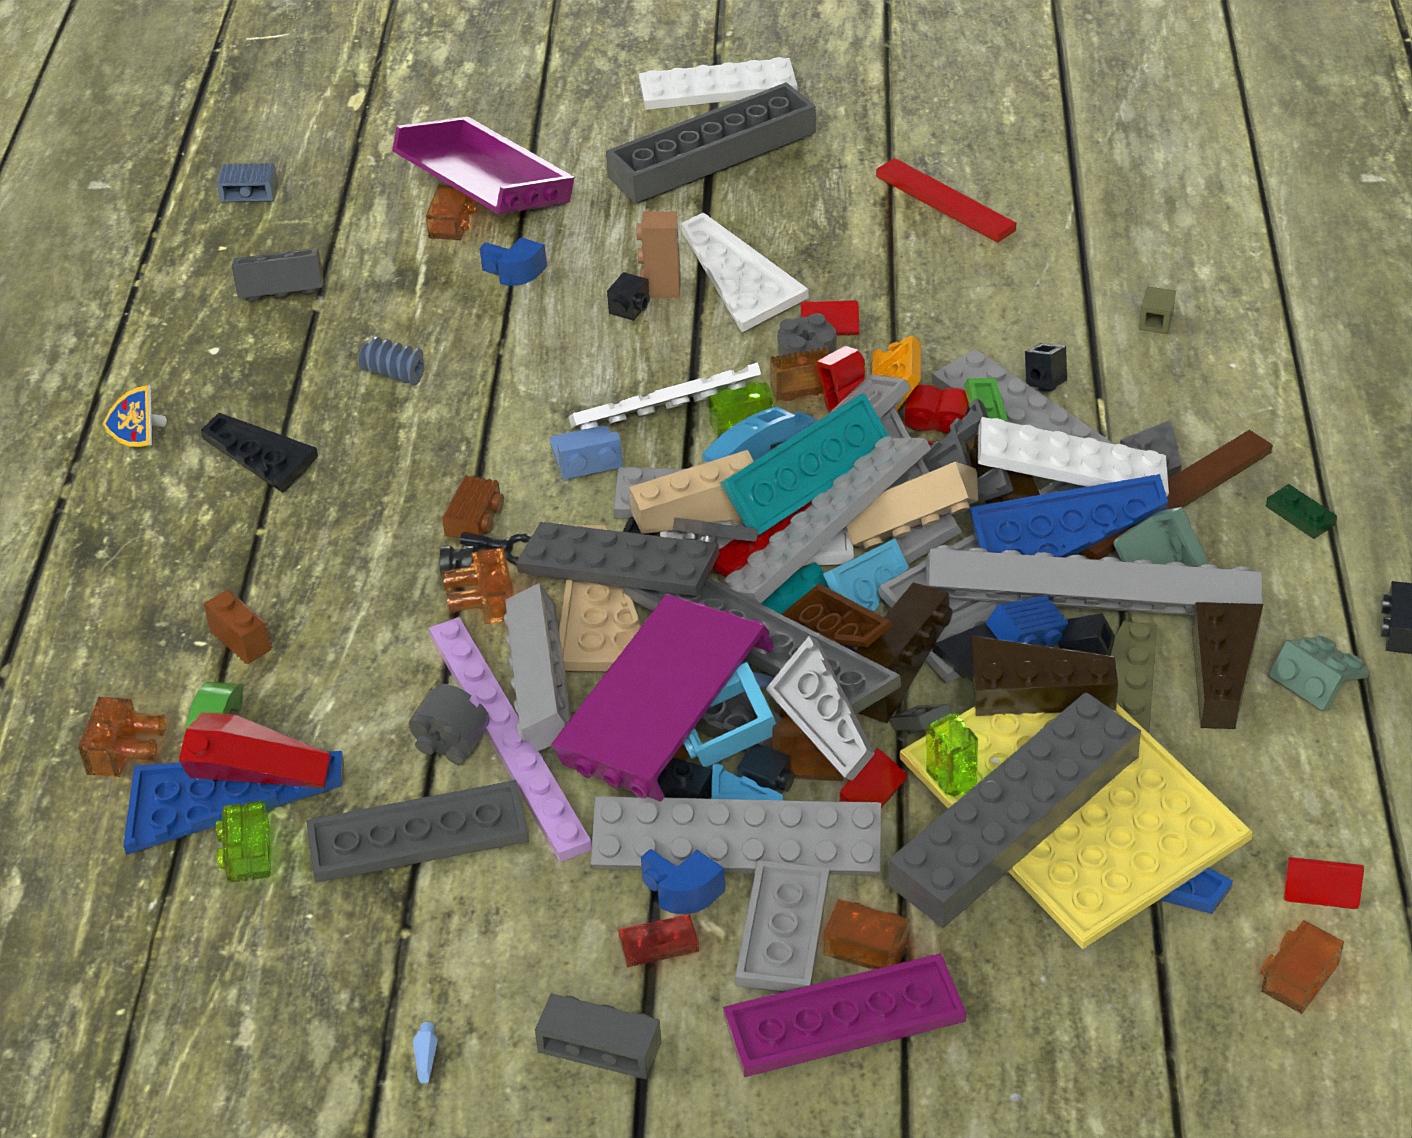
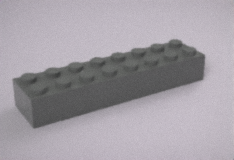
M785 82L606 150L608 178L634 203L645 201L660 193L668 192L683 184L691 183L696 179L714 174L719 170L737 165L742 161L757 157L765 152L816 133V106Z
M1085 692L888 860L889 886L944 928L1138 758L1141 730Z

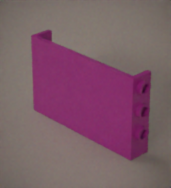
M469 117L396 126L393 152L498 214L570 202L574 176Z
M666 594L551 743L562 765L577 770L587 778L593 776L604 780L611 787L618 788L620 786L628 789L640 798L649 797L661 802L665 796L656 779L753 647L771 652L774 648L767 627L755 619L748 620L736 616L730 611L723 612L710 608L701 602L694 603Z

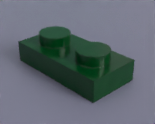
M1290 484L1267 497L1266 507L1313 539L1336 525L1337 515Z

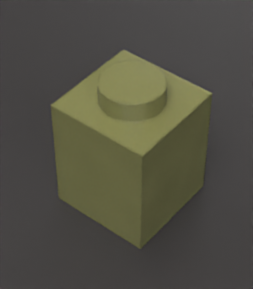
M1147 286L1141 305L1139 330L1168 334L1174 312L1176 290Z

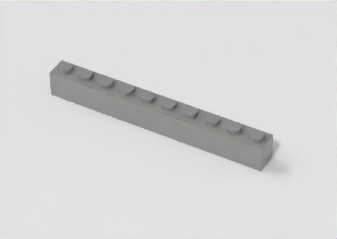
M946 545L930 548L926 560L925 586L948 592L949 599L1008 603L1048 595L1049 600H1052V604L1061 607L1194 616L1196 602L1262 604V572L1251 571L1249 567L1218 569V566L1213 564L1189 567L1181 562H1170L1166 565L1153 564L1152 561L1144 559L1133 562H1120L1119 559L1114 557L1090 560L1082 555H1070L1067 558L1054 557L1053 554L1045 552L1036 553L1035 555H1021L1020 552L1015 550L992 553L983 548H971L968 551L955 550L954 547Z

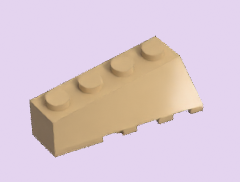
M745 450L629 487L630 511L641 534L673 530L674 517L706 522L731 520L732 524L743 523L720 482L753 462L749 451Z
M955 461L884 491L846 526L852 545L865 548V550H871L883 544L882 540L888 537L901 538L912 533L911 528L920 524L923 527L940 522V516L950 512L952 515H956L969 510V504L978 501L976 469Z

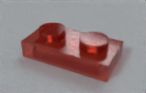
M690 914L618 929L619 942L627 968L699 952V941Z

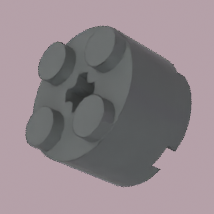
M818 313L811 314L809 317H798L781 321L777 334L779 369L788 377L789 373L797 375L798 380L801 381L819 380L817 361L837 351L835 328L826 321L824 315Z
M437 684L435 689L432 690V687L429 689L409 720V728L417 739L415 746L419 751L427 755H432L436 752L445 755L450 762L461 765L470 755L488 726V712L481 703L478 707L471 703L469 699L472 695L466 691L448 684Z

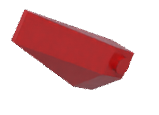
M202 712L186 728L179 762L189 778L325 788L331 755L328 752L238 715Z

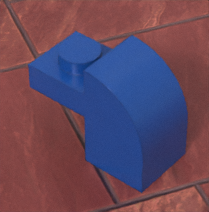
M521 237L510 249L487 242L480 247L482 271L498 275L502 285L515 286L526 284L536 279L547 268L545 244Z
M649 849L641 856L642 879L648 888L658 891L659 908L667 912L691 914L701 911L725 892L724 867L699 850L692 853L678 867L652 849Z

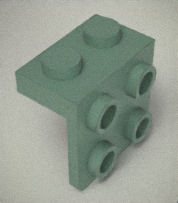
M1182 507L1157 511L1114 540V546L1122 562L1144 559L1152 561L1153 564L1166 565L1170 562H1181L1189 567L1209 564L1204 555V549L1198 542L1190 526V520Z
M1319 635L1313 638L1302 637L1301 639L1286 640L1269 676L1322 711L1330 710L1344 681L1367 678L1370 670L1363 666L1364 662L1359 657L1350 653H1342L1335 648V642Z

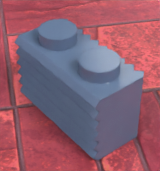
M267 162L265 164L255 163L254 165L252 163L249 165L246 163L244 165L241 163H234L233 165L229 163L226 165L224 163L217 180L220 202L274 201L278 186L275 164L271 163L269 165Z

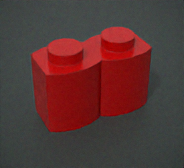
M844 346L817 361V371L824 387V400L829 413L865 380V359L856 349Z
M917 385L907 400L905 426L923 431L936 429L939 432L949 434L951 431L950 425L958 417L962 420L970 411L965 390L959 388L941 390L931 385Z

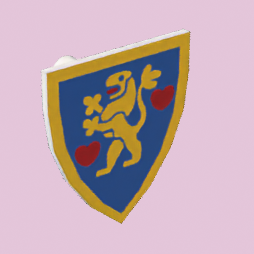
M151 385L132 389L121 396L110 409L103 425L119 443L129 447H144L152 445V426L164 427L167 419L163 415L151 414Z

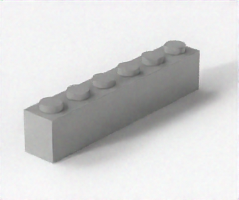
M540 583L505 599L507 614H504V620L509 629V635L506 636L512 654L509 657V663L514 671V678L511 679V683L517 700H514V706L519 715V722L516 724L522 740L524 742L529 741L537 752L551 746V743L571 719L556 606Z

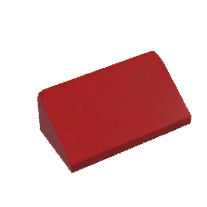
M857 300L801 302V317H809L815 313L825 316L826 321L835 328L837 336L859 335V305Z
M877 748L874 751L873 757L853 781L849 780L840 790V802L881 803L882 809L905 782L907 774L882 750Z
M1288 857L1284 878V900L1294 903L1358 909L1361 900L1364 865Z

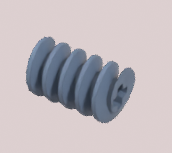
M376 336L370 343H366L362 347L358 357V364L362 371H370L372 374H380L383 377H390L403 383H411L413 386L417 385L423 376L424 360L423 351L420 348H416L413 351V348L409 345L403 348L399 342L392 344V341L389 339L382 342V339Z

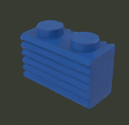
M1041 595L998 604L986 621V625L998 640L1052 647L1061 640V633L1068 625V619H1064V614H1060V609H1056V605L1052 604V600H1049L1048 595Z

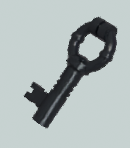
M462 532L460 544L474 546L475 552L479 548L501 552L509 563L517 566L516 562L519 557H514L511 554L513 544L520 541L528 543L532 536L526 533L516 534L502 540Z

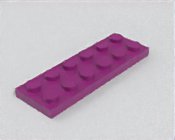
M941 953L723 1007L724 1019L744 1077L966 1022L965 1008Z

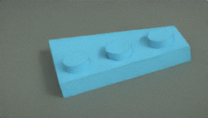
M894 538L823 575L831 590L874 612L880 605L878 602L881 600V597L878 595L879 586L906 572L909 567Z

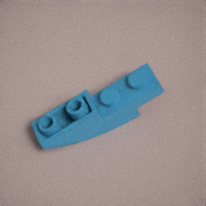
M778 406L763 410L742 420L723 433L702 453V459L710 462L748 450L753 461L770 451V445H780L783 441L788 440L818 420L802 411L790 413Z

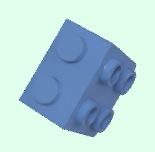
M607 426L569 432L550 438V445L563 480L623 467L620 437L618 432L611 433Z

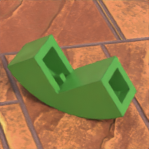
M204 683L192 702L186 728L202 712L230 714L231 710L241 711L243 684Z

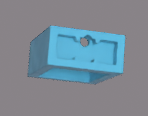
M747 662L739 666L710 707L746 692L757 719L702 744L694 727L688 735L689 737L684 741V744L691 759L698 756L704 767H708L780 733L771 710Z

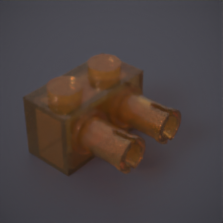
M504 548L471 553L473 563H470V567L442 571L445 591L474 586V589L446 593L449 613L478 608L479 611L482 610L485 625L505 621L504 614H507L505 599L513 596L514 593Z
M98 697L78 746L86 774L120 777L127 759L153 762L155 760L154 756L157 753L156 740L135 739L136 734L163 736L166 730L165 714L137 713L134 710L131 699Z

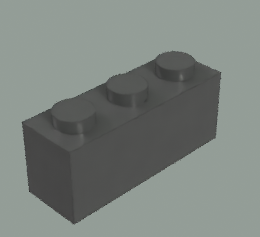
M318 248L234 258L232 263L237 297L246 298L248 301L258 300L263 295L274 294V297H283L289 295L292 291L300 290L302 293H313L318 291V288H322L324 282Z
M552 993L535 1028L538 1053L646 1080L662 1043L660 1020L642 1013L634 1014L617 1010L610 1005H597L581 1001L573 996L564 997Z

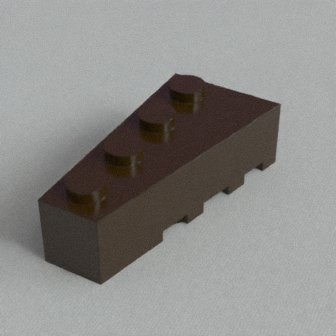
M1195 603L1192 640L1200 728L1236 729L1256 640L1259 634L1263 604Z
M971 636V665L976 716L1061 713L1085 692L1111 710H1116L1118 678L1114 656Z

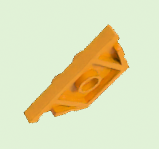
M913 335L904 338L900 342L889 344V351L883 352L880 349H876L872 352V375L906 379L911 388L903 396L901 403L895 406L896 410L900 408L921 380V341Z

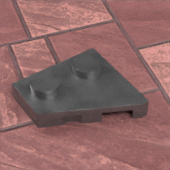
M1170 421L1163 422L1120 440V444L1126 445L1129 448L1144 451L1152 450L1166 455L1168 479L1181 472L1182 463L1173 426Z
M674 517L673 530L684 532V538L711 543H717L718 537L754 542L757 540L758 529L676 517Z

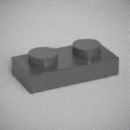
M948 704L917 705L890 717L894 731L907 730L909 734L922 731L923 734H927L941 727L942 721L953 716Z

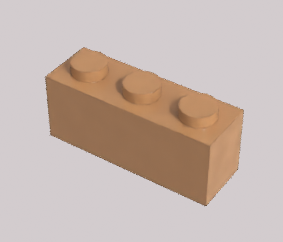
M645 211L642 215V223H637L636 226L637 240H642V246H638V263L644 264V269H640V277L647 278L649 281L650 298H680L681 271L677 211Z

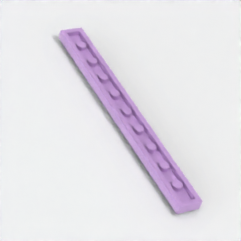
M457 617L429 627L430 638L459 688L472 695L469 699L471 703L476 707L481 703L488 712L489 724L484 732L512 781L516 780L520 795L559 863L591 851V839L539 751L537 752L529 741L524 742L520 737L516 727L519 717L461 619Z

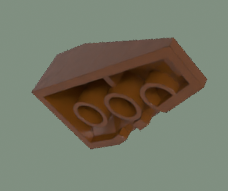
M817 584L781 614L838 644L868 647L893 626L890 620L821 584Z

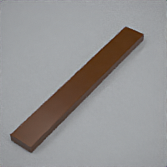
M1250 429L1169 478L1168 505L1164 510L1184 508L1271 454L1273 444ZM1140 522L1080 553L1090 560L1102 559L1116 550L1114 540Z

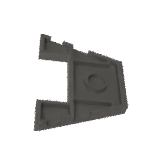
M978 398L969 405L971 410L962 420L957 417L950 425V433L940 443L936 440L930 446L931 449L922 457L930 472L955 461L973 467L965 440L978 432L981 417L989 418L985 405ZM994 467L978 477V501L969 504V506L1013 491L1007 470Z

